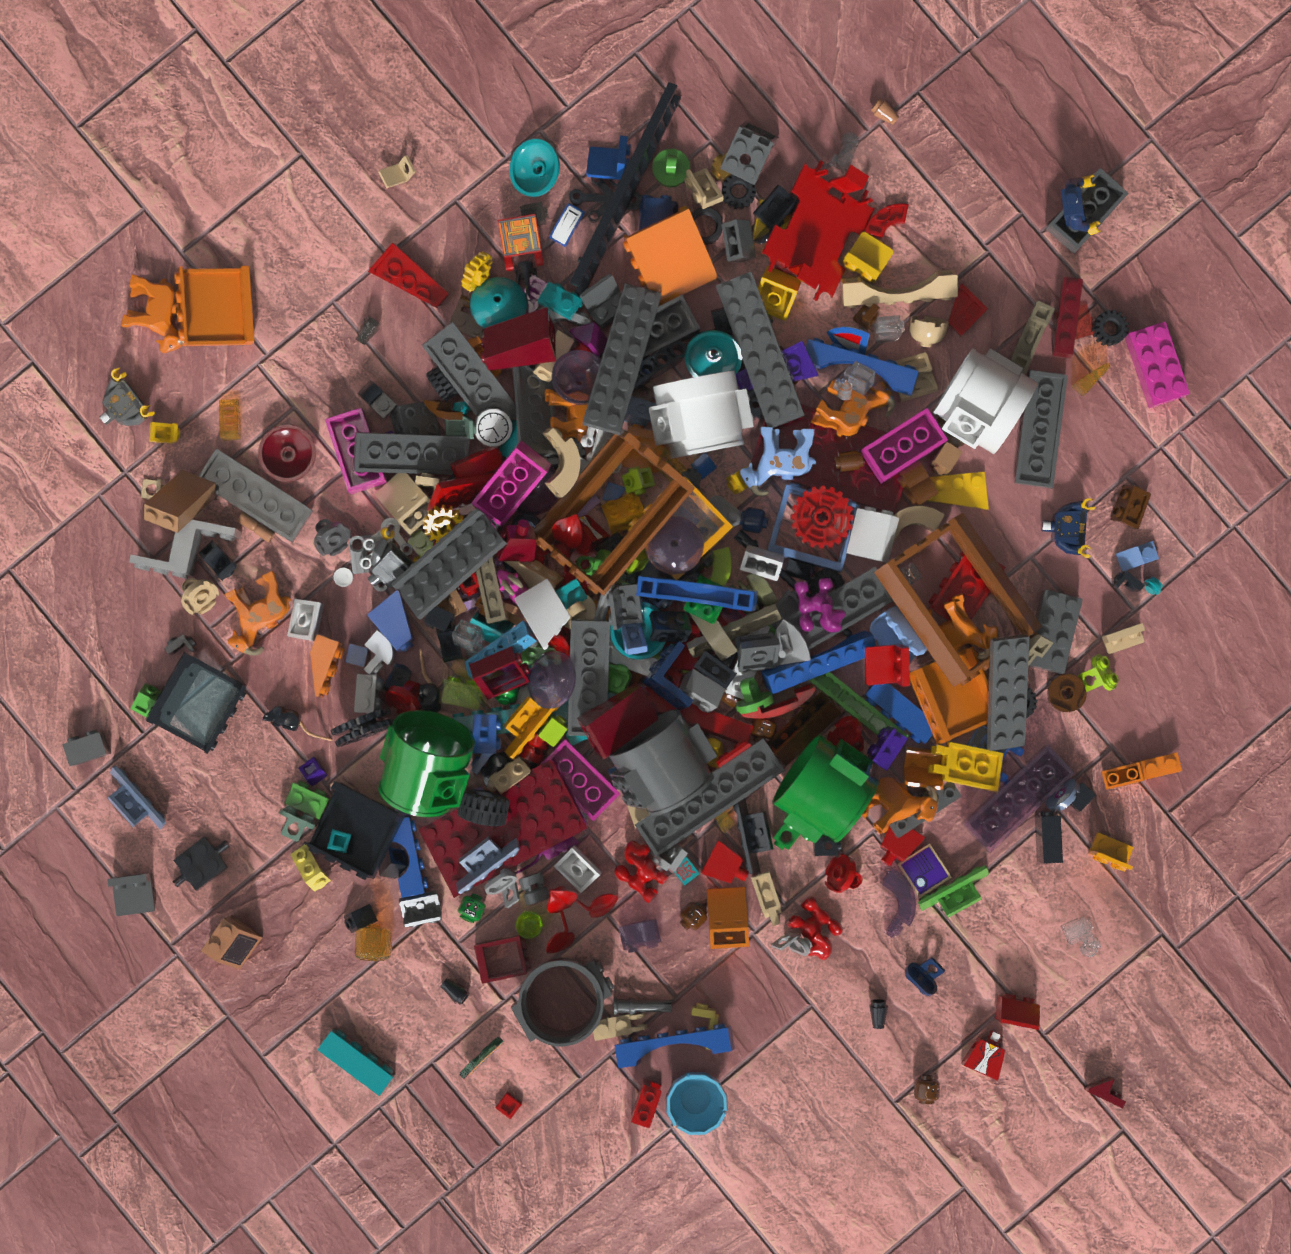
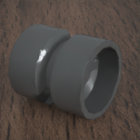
M542 872L518 879L521 890L525 891L523 896L526 905L550 898L547 887L543 886L545 880ZM536 884L537 888L531 890L530 885Z

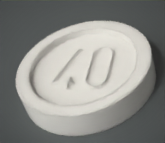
M339 568L334 573V581L341 587H347L353 581V574L347 568Z

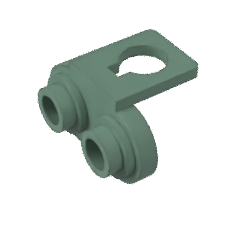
M286 805L285 808L279 811V814L288 818L281 835L298 842L305 827L314 829V817L305 813L303 816H298L296 813L297 809ZM295 822L299 823V832L296 835H291L288 832V827Z

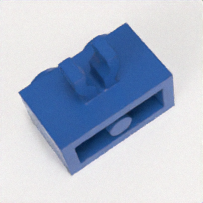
M473 714V736L475 739L473 753L496 754L497 750H501V738H497L498 730H501V719H498V715Z

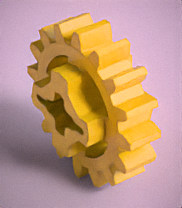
M484 251L479 252L478 256L475 255L466 264L463 274L464 278L461 280L463 288L470 292L474 291L477 286H481L488 279L490 265L492 264V257Z
M442 505V509L435 506L434 512L432 510L428 511V516L425 515L423 529H426L425 535H430V541L435 539L436 543H438L455 525L464 520L463 515L458 516L459 510L452 511L453 506L446 509L445 505Z

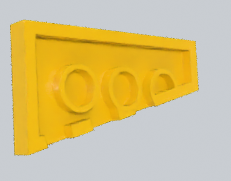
M985 472L930 477L939 494L929 499L928 502L989 510Z

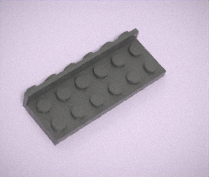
M476 508L464 520L455 525L438 543L427 550L420 559L412 563L391 585L400 592L415 616L421 620L504 547L507 542L489 517L483 511Z

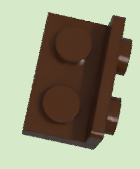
M1123 485L1119 491L1110 520L1120 522L1133 529H1139L1151 493L1134 485Z

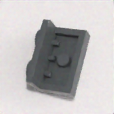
M437 890L399 898L404 927H416L420 924L435 923L438 920H442V908Z

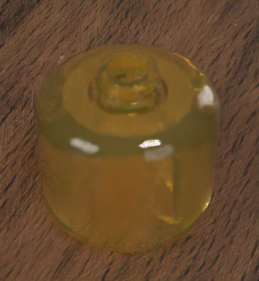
M368 924V927H363L356 931L354 953L356 959L363 961H386L390 959L392 932L389 929L381 928L379 924Z

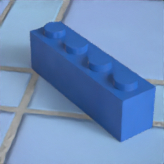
M890 684L872 685L864 694L867 697L866 701L871 706L875 707L877 705L882 709L880 713L888 719H894L897 722L895 725L902 731L907 730L911 733L910 738L917 744L920 742L925 744L933 735L924 712Z

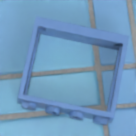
M786 484L767 550L784 555L785 558H794L815 564L817 567L832 569L841 573L852 529L846 531L849 535L843 539L837 562L775 545L789 494L803 497L802 493L806 491L801 489L799 484ZM849 499L847 504L853 508L850 515H853L855 519L857 508H860V505Z

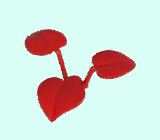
M578 514L559 519L552 527L553 536L558 541L554 546L569 559L572 548L578 547L583 539V530ZM536 544L535 560L543 564L545 561L543 555L551 551L549 549L543 551ZM567 564L564 567L565 575L562 576L564 580L561 587L576 578L570 572L568 573ZM578 580L582 589L588 595L589 583L585 580L583 582Z
M565 886L550 889L547 910L552 914L560 912L564 932H557L551 937L546 947V953L552 954L563 951L575 939L574 933L568 932L564 909L571 907L576 902L585 910L590 911L589 916L591 918H598L610 912L618 900V894H602L596 897L588 907L577 899L576 892L567 890Z

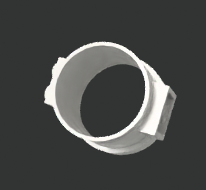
M972 348L949 383L933 413L941 416L946 421L942 430L974 449L979 445L995 454L1029 403L1038 386V382L1021 373L1022 367L994 350L989 349L987 354L984 355Z
M735 371L694 377L653 387L656 406L649 407L655 444L656 446L668 444L671 459L744 445L742 429L754 427L753 415L749 405V395L746 389L738 390Z

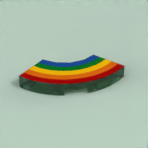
M500 1036L488 1044L476 1058L472 1059L459 1074L463 1079L473 1073L504 1042Z

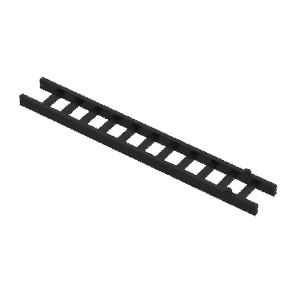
M668 82L583 256L578 258L577 262L579 264L570 281V284L577 286L575 293L581 295L589 287L681 100L680 96L674 94L678 87L676 84Z

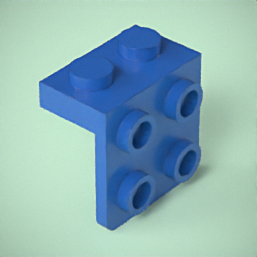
M620 135L619 149L590 147L586 175L594 178L620 180L629 163V158H626L630 156L631 144H627L628 136Z

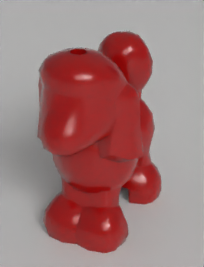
M632 840L625 846L624 857L629 864L637 867V873L633 876L630 875L628 869L623 865L616 866L614 873L619 880L627 882L633 890L638 891L646 903H650L658 891L652 887L648 888L646 883L655 879L663 885L672 873L669 870H658L655 863L647 856L650 851L648 844L640 845Z
M809 896L800 906L806 911H811L812 917L803 920L799 915H793L788 919L786 925L791 929H800L803 937L810 940L812 947L808 956H817L821 960H826L832 953V943L828 937L821 935V927L827 925L829 931L834 936L842 934L843 927L838 920L830 918L829 913L819 907L815 898Z

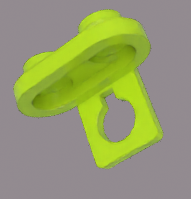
M1100 654L1093 656L1091 659L1093 668L1078 675V678L1082 680L1086 692L1101 685L1108 691L1115 689L1119 678L1111 671L1109 659ZM1087 675L1096 677L1093 685L1087 684L1085 680Z

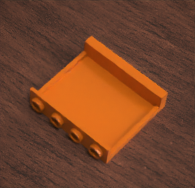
M686 206L678 208L679 212L629 236L623 235L625 241L622 243L627 253L630 252L633 257L630 261L635 270L638 269L640 273L638 279L642 287L645 286L646 289L662 293L659 306L718 278L691 212Z
M180 266L174 274V279L179 291H176V302L180 303V310H177V320L181 322L178 337L179 341H182V346L252 345L254 342L249 266L225 269H183V266Z
M973 647L957 652L968 669L980 663L978 653ZM936 662L910 672L911 684L937 745L988 723L989 684L983 668L979 670L980 674L963 686L959 683L955 687L952 686Z

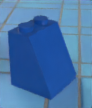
M396 590L368 613L367 616L396 651L406 652L413 647L412 642L415 641L405 600L400 592Z

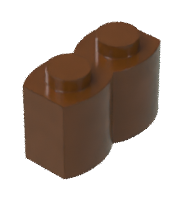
M920 461L915 462L898 473L899 477L897 480L902 488L906 487L909 494L907 496L912 504L915 503L919 506L939 494Z

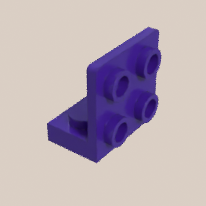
M890 726L883 727L877 736L879 738L876 744H872L867 751V754H869L867 757L886 771L908 739L897 732V729Z

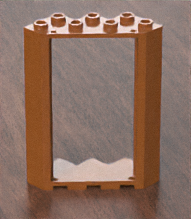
M622 428L620 435L613 434L579 474L571 490L562 498H559L535 526L536 544L544 551L548 548L553 552L550 556L563 567L567 564L571 568L569 572L581 582L587 581L590 584L588 588L596 595L600 592L604 596L695 487L672 466ZM634 449L672 479V481L590 577L552 545L556 540L552 533V527L557 520L578 514L630 451Z
M964 513L954 517L948 523L936 529L874 572L953 687L959 683L963 686L980 674L979 670L981 668L984 671L990 668V656L971 669L967 668L899 570L898 566L909 558L918 554L949 532L1020 635L1026 634L1030 640L1038 635L1037 630L1042 627Z

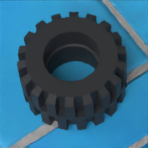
M468 789L464 791L458 809V816L476 824L502 826L506 824L510 800L497 793Z

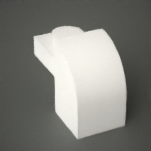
M377 630L365 643V646L376 654L363 669L369 675L377 674L383 667L381 664L383 661L390 665L394 659V647Z

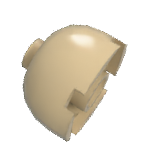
M919 316L911 317L910 333L914 340L921 342L920 346L932 347V344L941 342L946 336L948 321L944 322V319L924 316L922 320H918Z

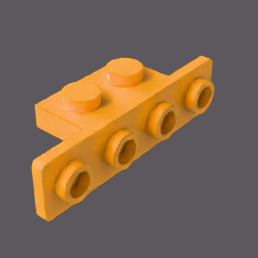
M553 693L542 707L527 696L503 726L516 736L505 750V753L510 758L514 759L515 756L522 752L525 744L534 738L535 732L540 726H543L551 713L559 708L562 699L556 693Z

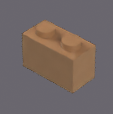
M946 441L929 466L933 468L932 471L940 476L942 474L947 475L963 451Z

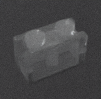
M900 315L876 318L873 323L875 343L898 341L902 332H904V321H900Z

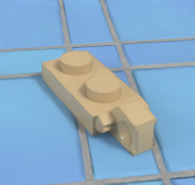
M767 871L752 876L751 880L762 913L765 918L770 917L773 926L779 925L780 921L777 914L782 913L781 905L770 872Z

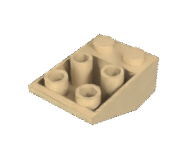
M397 473L374 495L412 537L423 528L425 515L428 516L427 508L430 499L407 473Z

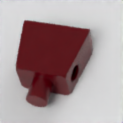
M520 520L518 525L506 526L501 535L507 544L497 552L498 560L534 562L536 536L530 523L526 520Z

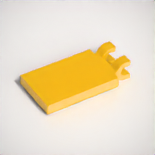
M947 742L946 747L941 745L931 746L930 754L942 755L941 765H929L928 773L941 774L942 781L998 791L1003 753L953 742Z

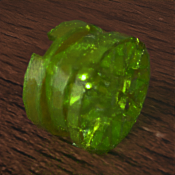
M525 911L516 920V930L523 938H534L542 930V918L534 911Z

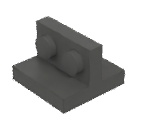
M773 632L735 637V645L738 650L737 667L739 672L777 668L780 642L779 638H774Z

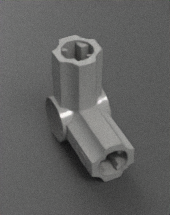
M374 534L354 536L350 539L349 548L353 574L369 572V568H362L359 561L362 557L368 556L367 552L374 551V548L366 550L364 547L360 550H355L352 546L353 541L360 539L363 542L365 538H370ZM371 541L366 542V547L372 545ZM364 560L362 565H368V560Z

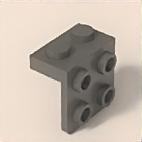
M638 583L616 585L607 594V605L611 608L609 623L613 625V630H618L623 624L644 622L641 596H636Z

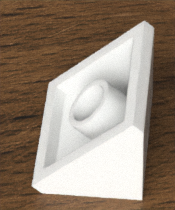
M294 599L287 636L315 641L316 635L319 633L324 604Z
M575 845L554 865L580 893L602 873Z

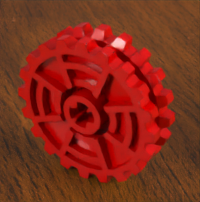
M821 486L820 489L812 487L811 492L804 491L802 493L803 497L796 499L798 504L792 507L794 514L790 515V519L794 520V523L791 525L792 529L797 530L795 535L796 537H802V543H810L809 547L813 548L817 545L819 549H823L827 545L828 548H832L833 543L840 544L842 542L841 537L846 538L849 535L846 531L852 529L853 525L850 524V521L854 520V516L850 515L853 508L847 504L849 499L843 498L841 491L838 493L834 492L835 488L830 487L829 490L825 486ZM823 512L826 514L827 520L821 523L818 521L817 515Z

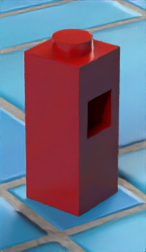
M489 446L451 463L450 466L455 479L479 476L500 467L503 457L499 449Z

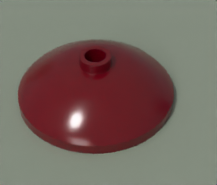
M279 425L269 430L262 438L258 449V458L261 467L270 477L281 482H293L303 478L311 471L316 460V447L311 436L302 428L295 425ZM287 452H292L291 458H286Z

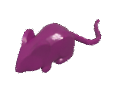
M572 836L539 853L532 863L514 873L518 874L535 865L542 854L549 860L560 855V852L565 853L569 851L568 847L578 845L580 842Z

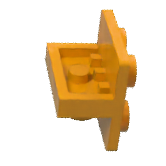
M635 493L626 494L622 498L610 500L601 505L612 535L617 531L621 532L629 529L630 526L628 524L634 518L640 519L644 515L642 503L638 495L635 496Z

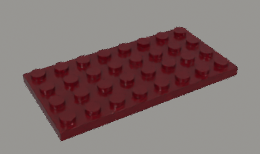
M803 404L801 406L805 416L773 428L779 429V449L792 450L797 446V439L793 435V430L815 429L812 446L809 449L808 455L815 459L816 464L812 465L808 473L801 476H793V480L788 481L809 488L816 487L820 489L821 486H825L829 490L830 487L835 488L834 492L838 493L841 491L843 493V498L852 499L851 501L879 511H890L895 515L903 491L897 480L898 474L881 484L864 457L863 467L840 472L839 468L836 469L834 460L835 457H838V453L854 450L860 452L863 448L888 432L865 425V427L861 426L854 435H841L840 437L837 435V430L812 424L811 420L817 410ZM764 421L763 427H767L766 421ZM761 433L751 460L755 470H757L764 452V438Z
M553 759L532 769L529 775L503 794H500L510 800L505 825L487 826L472 823L459 817L458 809L418 829L454 898L461 895L457 892L456 883L469 873L459 863V858L488 836L501 849L517 838L520 850L514 857H509L499 868L489 872L485 879L477 881L472 888L499 875L501 870L511 869L589 828Z

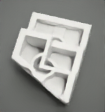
M545 579L514 598L544 650L547 649L554 635L557 636L562 626L570 619L569 613L548 579Z

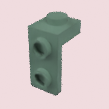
M467 415L463 416V420L444 419L445 435L466 436L469 439H474L473 434H476V423Z

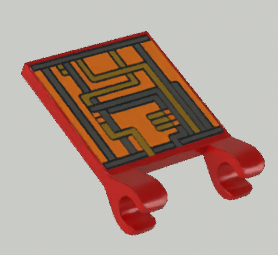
M529 214L498 220L506 270L512 271L514 269L513 256L531 253L535 255L536 265L542 266L544 263L536 215Z

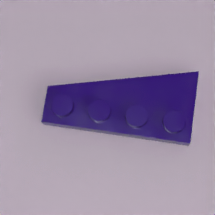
M803 341L782 351L793 382L819 376ZM746 369L735 374L740 390L746 389L747 392L753 390Z

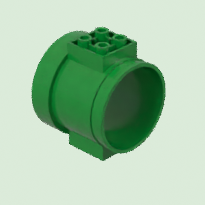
M412 710L399 714L394 719L393 725L388 728L380 759L385 764L378 785L381 797L392 807L404 813L420 817H436L447 813L450 808L460 807L470 776L465 768L470 763L475 747V739L472 733L460 722L440 713Z
M818 735L809 743L791 766L773 797L772 804L786 813L783 821L786 826L791 830L799 832L805 840L815 844L824 834L837 843L859 820L878 788L879 780L870 776L873 761L842 739L837 745H834L823 736Z

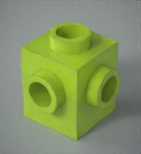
M639 467L628 469L629 473L622 475L627 494L635 493V496L646 493V489L655 486L650 467L642 469Z

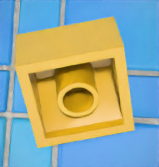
M767 266L758 286L767 314L786 321L802 281L773 268L772 272L767 271L769 266Z

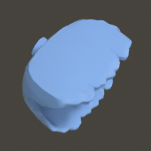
M898 606L889 608L871 622L869 631L874 635L878 646L905 645L909 648V664L915 659V656L923 655L927 651V648Z

